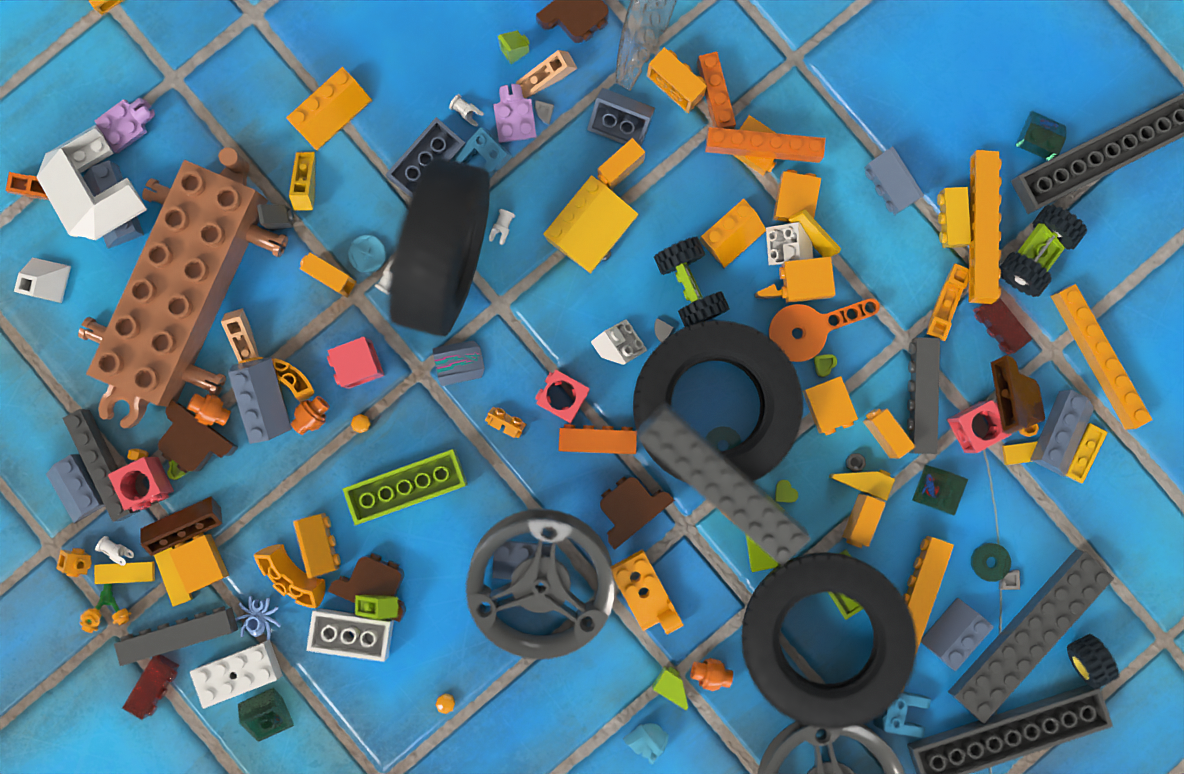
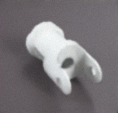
M459 94L452 99L449 105L451 110L454 109L460 113L463 119L474 126H478V123L472 119L473 111L481 116L484 115L476 106L464 101Z
M499 209L500 214L496 224L492 227L489 241H493L495 235L501 232L500 245H503L509 233V225L512 218H515V214Z
M392 260L383 271L384 275L379 283L374 285L387 295L389 292Z
M107 536L102 537L95 548L96 551L105 553L111 560L122 566L126 564V561L120 556L134 557V553L121 544L117 545L109 540Z

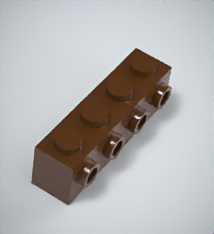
M211 496L140 528V545L150 556H153L222 524L221 507Z

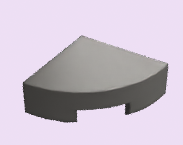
M536 100L535 108L538 117L544 123L550 125L554 105Z
M657 318L654 331L658 340L662 342L668 338L674 327Z
M1016 569L1007 572L1000 580L999 589L1020 590V570Z

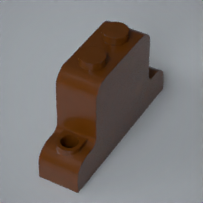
M553 0L536 14V20L545 30L553 29L559 25L574 43L588 41L597 29L601 30L608 24V7L603 0Z
M1008 355L990 362L1003 433L1011 434L1044 421L1045 413L1041 392L1036 380L1021 374L1014 358Z
M172 400L168 407H166L167 418L173 424L158 442V448L163 452L162 456L170 462L172 460L178 464L177 468L184 473L202 470L213 454L223 458L224 456H231L237 450L238 446L210 425L206 426L197 422L198 419L194 418L195 414L179 402Z
M625 476L616 482L617 487L612 491L610 488L601 495L600 507L615 525L607 532L608 542L613 549L618 548L675 500L671 495L659 489L651 496L636 478H626Z
M371 553V555H366L358 560L351 578L340 576L339 579L331 583L328 592L355 603V595H387L396 597L404 578V571L399 568L400 564L390 560L385 562L381 560L382 557L380 555ZM398 600L397 617L391 619L400 622L405 615L406 607L403 601Z

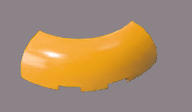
M254 357V358H249V359H245V360L239 361L238 363H243V362H248V361H254V360H259V359H264V358H263V357ZM272 359L280 384L288 387L300 403L312 397L314 389L301 371L283 360Z
M283 544L268 546L254 554L262 574L270 578L274 583L273 587L283 596L287 594L295 599V603L310 608H317L321 604L325 595V579L315 577L308 579L307 573L303 572L292 562Z

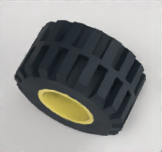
M1087 634L1067 645L1068 656L1073 667L1080 677L1093 689H1099L1119 678V670L1113 656L1107 647L1094 635Z

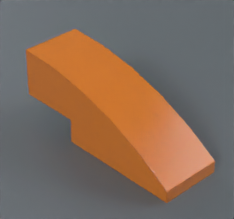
M9 172L6 185L8 193L49 200L37 176Z

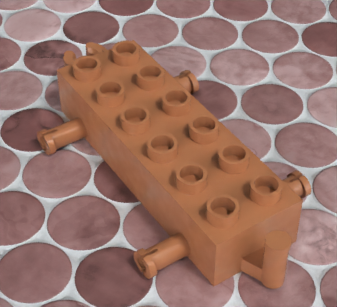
M227 147L219 152V160L226 166L219 174L184 160L171 189L159 184V181L154 178L148 180L145 186L157 193L144 188L142 198L148 202L153 200L162 204L163 207L108 327L96 323L94 318L87 317L81 325L91 330L79 329V338L83 340L90 339L99 343V347L86 375L109 384L107 392L104 393L100 400V417L102 419H112L114 417V405L119 400H125L130 406L128 415L120 422L122 428H132L137 425L143 418L147 405L150 402L157 406L168 407L172 400L178 401L186 382L209 391L210 395L218 396L223 388L217 385L224 386L226 376L220 373L216 375L194 364L249 242L271 251L276 257H281L285 249L273 243L284 247L288 244V236L284 234L279 236L257 226L260 220L257 205L267 204L268 199L256 190L247 187V173L250 166L232 148Z

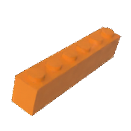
M709 127L705 152L820 163L824 158L825 138Z

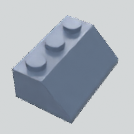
M602 88L596 98L587 130L622 144H626L633 138L641 147L655 108Z
M894 147L889 148L864 167L867 178L874 182L876 192L884 198L886 208L889 212H893L894 215L924 196Z
M70 454L55 463L46 473L73 523L81 521L105 506L80 454Z
M511 540L503 543L494 552L493 578L511 580L518 564L526 558L534 556L538 543ZM542 544L541 555L550 556L551 545Z
M956 598L922 637L921 643L944 664L956 671L994 626L962 600Z

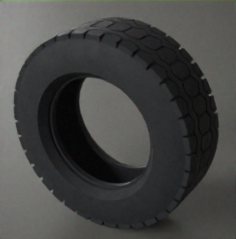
M432 157L424 166L405 209L394 249L388 292V313L392 323L440 337L447 336L451 331L469 293L482 248L490 200V176L487 170L442 157Z
M706 321L687 326L662 341L642 367L633 396V415L636 429L664 402L672 408V395L677 381L690 367L706 361H722L737 366L750 377L757 389L760 400V414L754 430L745 441L732 449L720 452L754 482L772 471L785 458L800 430L803 416V396L797 372L788 356L773 340L747 325L730 321ZM643 444L645 450L648 452L651 458L664 471H666L673 477L683 482H686L682 477H680L674 470H672L665 462H663L657 455H655L648 447H646Z
M829 552L810 553L795 557L783 566L779 565L757 586L748 602L743 619L742 651L746 668L753 683L761 695L775 709L804 725L822 729H842L861 725L871 721L873 718L875 719L889 709L900 697L914 669L917 652L916 628L905 599L885 575L869 564L847 555ZM817 593H837L853 599L863 607L872 624L874 642L871 655L865 666L856 675L843 682L824 684L801 676L789 665L781 649L780 631L786 615L797 602Z

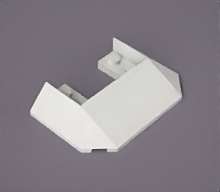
M97 125L90 127L47 152L37 175L39 183L67 233L73 237L82 236L91 240L99 239L147 210L128 178L95 197L91 193L80 173L114 154Z

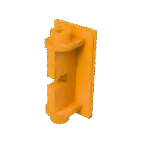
M495 407L491 408L485 419L488 425L498 430L501 429L502 425L506 426L503 433L513 438H520L523 429L527 425L520 418L512 417L506 414L503 409Z

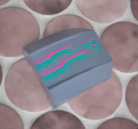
M474 341L433 348L434 361L441 386L482 377L485 367L480 346Z

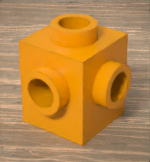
M73 548L72 551L60 550L56 569L62 573H67L66 575L70 577H79V574L87 575V571L92 564L91 555L85 553V550L81 548Z

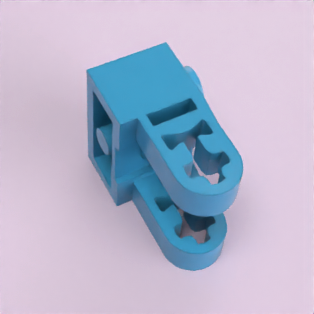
M480 127L452 160L466 164L478 151L487 160L482 169L487 170L491 178L512 158V155L488 130Z
M903 691L889 709L874 719L873 725L884 732L923 738L925 727L905 722L908 705L929 709L931 698Z

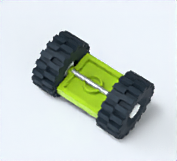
M1055 205L1044 206L1032 223L1035 229L1018 252L1010 253L999 267L1001 269V278L1006 280L1007 284H1011L1014 289L1017 288L1019 292H1024L1028 296L1039 297L1052 280L1051 274L1048 272L1065 248L1067 250L1076 248L1087 233L1086 225L1082 224L1083 221L1077 219L1075 214H1070V211L1067 209L1063 210L1062 207L1058 206L1057 208Z
M697 236L673 244L654 256L661 275L677 270L675 272L676 278L685 287L683 290L684 296L687 301H691V304L678 311L685 327L706 322L730 310L722 291L704 298L702 297L688 266L706 255Z

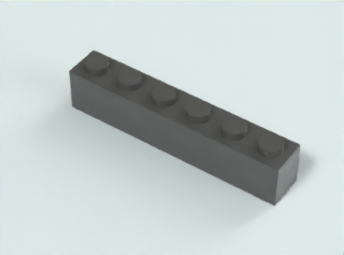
M917 337L909 343L911 361L908 364V371L911 373V380L908 381L910 399L907 403V409L910 411V418L907 420V429L909 430V439L915 446L909 453L937 454L940 338Z
M79 409L63 417L62 419L112 522L122 521L138 513L139 510H124L108 474L118 470V467L91 411Z
M222 606L213 609V613L209 615L206 612L194 615L195 619L188 620V617L176 620V624L172 626L169 623L157 626L158 630L151 631V628L139 631V635L135 637L132 634L120 637L121 641L114 643L119 665L123 666L233 633L238 630L233 609H225Z

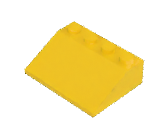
M591 175L543 235L549 243L591 274L638 217V213L606 185Z

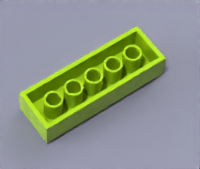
M452 449L342 489L354 524L358 525L468 486L456 449Z

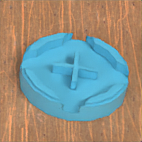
M364 235L353 240L348 251V257L352 266L358 271L373 273L382 268L386 262L387 252L381 240L370 235Z

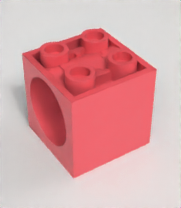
M361 337L328 350L329 356H327V360L330 366L335 369V381L337 385H341L343 388L351 389L385 376L373 342L366 337Z
M555 370L554 373L550 372L545 380L547 383L545 389L539 390L535 398L538 400L536 404L571 424L590 389ZM562 383L570 384L574 388L572 389L574 397L576 396L574 404L570 408L569 406L561 408L562 410L551 407L549 404L552 403L551 398L548 396L551 387L562 385Z
M993 400L980 401L946 419L964 453H978L1012 435L1003 433L998 404ZM977 413L984 416L988 422V432L984 438L977 437L972 430V420Z
M143 457L108 474L124 510L132 509L137 511L139 509H147L152 506V502L163 501L169 498L168 494L174 492L158 457ZM140 473L145 474L150 482V488L145 497L140 496L135 488V482Z

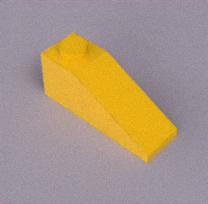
M296 152L289 191L294 211L313 210L315 201V152Z
M881 469L879 472L868 471L829 475L831 479L886 501L895 481L894 478L890 477L891 473Z

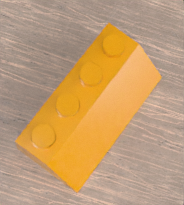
M341 67L286 118L318 151L372 102V99L356 80Z

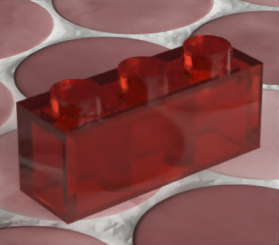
M1000 297L992 304L980 303L973 309L975 318L986 326L987 333L998 341V346L1004 353L1008 355L1016 353L1033 339Z
M162 654L153 656L122 709L141 720L148 716L151 717L158 708L156 704L159 699L161 700L168 691L166 687L169 682L172 683L178 674L176 670L179 665Z

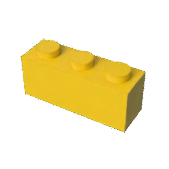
M968 187L944 188L937 196V204L940 205V213L938 215V222L941 224L940 243H942V248L966 247L971 244Z

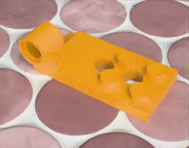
M643 549L611 566L613 578L643 631L659 622L667 635L684 626ZM633 572H639L640 575L637 579H630V575ZM641 588H648V592L645 595L638 594Z

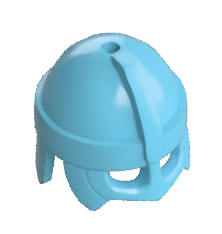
M648 723L637 726L635 730L623 737V740L636 754L642 753L643 758L647 757L649 763L653 764L666 749L669 735L659 725Z

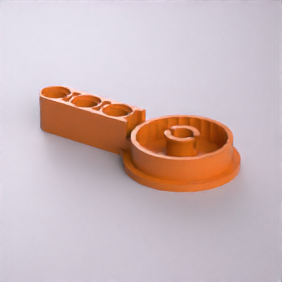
M870 298L827 314H821L807 305H789L781 309L773 317L769 326V338L785 352L790 361H807L815 357L823 349L827 334L830 331L877 314L880 305L877 300ZM866 303H870L873 306L872 313L866 311ZM848 310L855 312L856 316L854 319L848 318ZM830 316L836 317V326H832L829 323L828 319ZM793 329L802 331L800 339L793 337Z

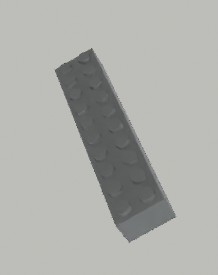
M1184 93L1011 180L1027 214L1184 137Z
M665 402L636 430L638 440L781 566L788 562L811 540L806 528Z
M1075 550L950 688L948 693L975 718L985 723L1113 581L1114 577L1087 552Z
M1085 685L991 716L985 723L978 720L908 743L907 746L917 774H971L1111 728L1113 724L1101 689H1093L1089 685Z

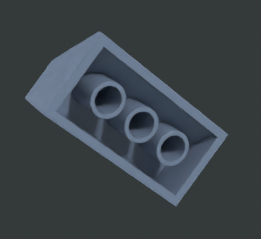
M436 117L385 175L410 197L426 163L432 157H442L451 160L465 145V142Z
M110 160L92 166L83 176L94 197L124 180L119 166ZM136 216L107 233L103 238L109 249L141 237L144 233Z
M272 357L233 364L228 374L249 443L268 441L291 430L292 427Z
M1073 390L1059 391L1031 456V461L1063 477L1066 476L1094 410V406L1087 397Z

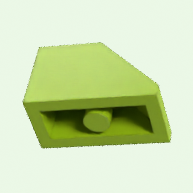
M518 30L497 36L500 50L510 64H513L529 53L528 45L530 42L524 34L521 36Z
M355 595V615L373 619L397 617L398 597Z
M664 666L652 685L653 690L687 711L688 703L681 676H679L680 672L671 666L669 669Z

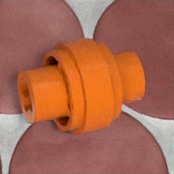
M195 393L187 406L188 410L195 412L194 418L198 419L197 422L206 426H211L214 422L224 426L231 414L230 410L223 407L224 402L221 401V398L213 394H207L205 397H202Z
M316 396L312 401H302L295 408L294 416L296 418L290 423L292 428L301 435H304L308 430H318L325 423V412L330 406L320 396Z
M709 658L705 659L703 663L694 661L690 677L691 679L699 680V685L703 689L715 691L719 690L721 686L726 688L731 686L733 671L725 669L724 663H721L720 660Z

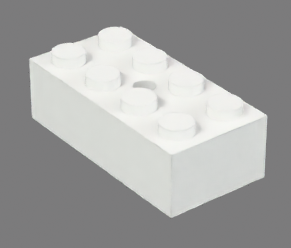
M317 608L312 611L306 651L384 662L389 657L394 620L391 618L373 619L357 616L355 613ZM350 631L353 632L354 637L350 636Z
M270 640L190 671L203 709L276 681L283 676Z

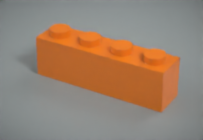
M716 51L700 55L697 60V67L700 76L707 85L705 98L713 127L734 129L736 122L718 53Z
M564 424V428L559 430V451L636 454L637 431H633V427H621V430H614V426H602V430L594 429L595 426L583 425V429H575V425Z

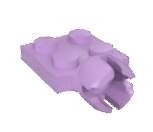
M508 84L501 86L499 89L501 100L499 103L493 104L499 143L537 138L531 99L523 98L520 84H511L512 95L509 94Z
M138 98L131 104L123 99L96 119L95 123L115 153H119L147 132L145 124L155 116V112L153 109L149 110L151 105L145 99Z

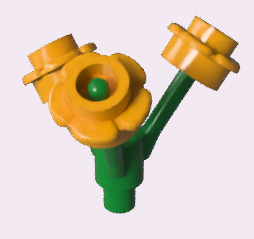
M104 584L100 600L95 608H89L81 614L80 625L83 631L93 633V631L99 630L100 609L103 605H112L116 611L112 615L113 624L118 623L120 626L130 620L129 616L132 613H129L126 608L120 610L116 604L113 592L111 591L112 584Z

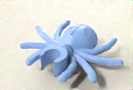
M249 596L248 605L250 610L244 607L242 603H239L240 608L248 614L235 618L236 621L248 618L241 628L240 636H244L245 627L254 637L262 635L266 628L267 640H270L271 630L267 620L273 622L278 627L281 624L267 615L276 612L279 607L276 606L274 609L266 612L269 607L270 598H267L266 601L261 600L259 607V599L252 602V596Z

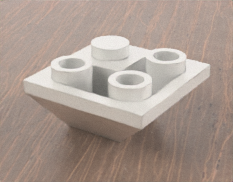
M800 222L766 227L769 265H782L786 261L813 259L812 241Z
M32 258L18 273L14 292L62 303L71 266Z
M627 319L605 330L591 341L601 358L622 365L647 351Z

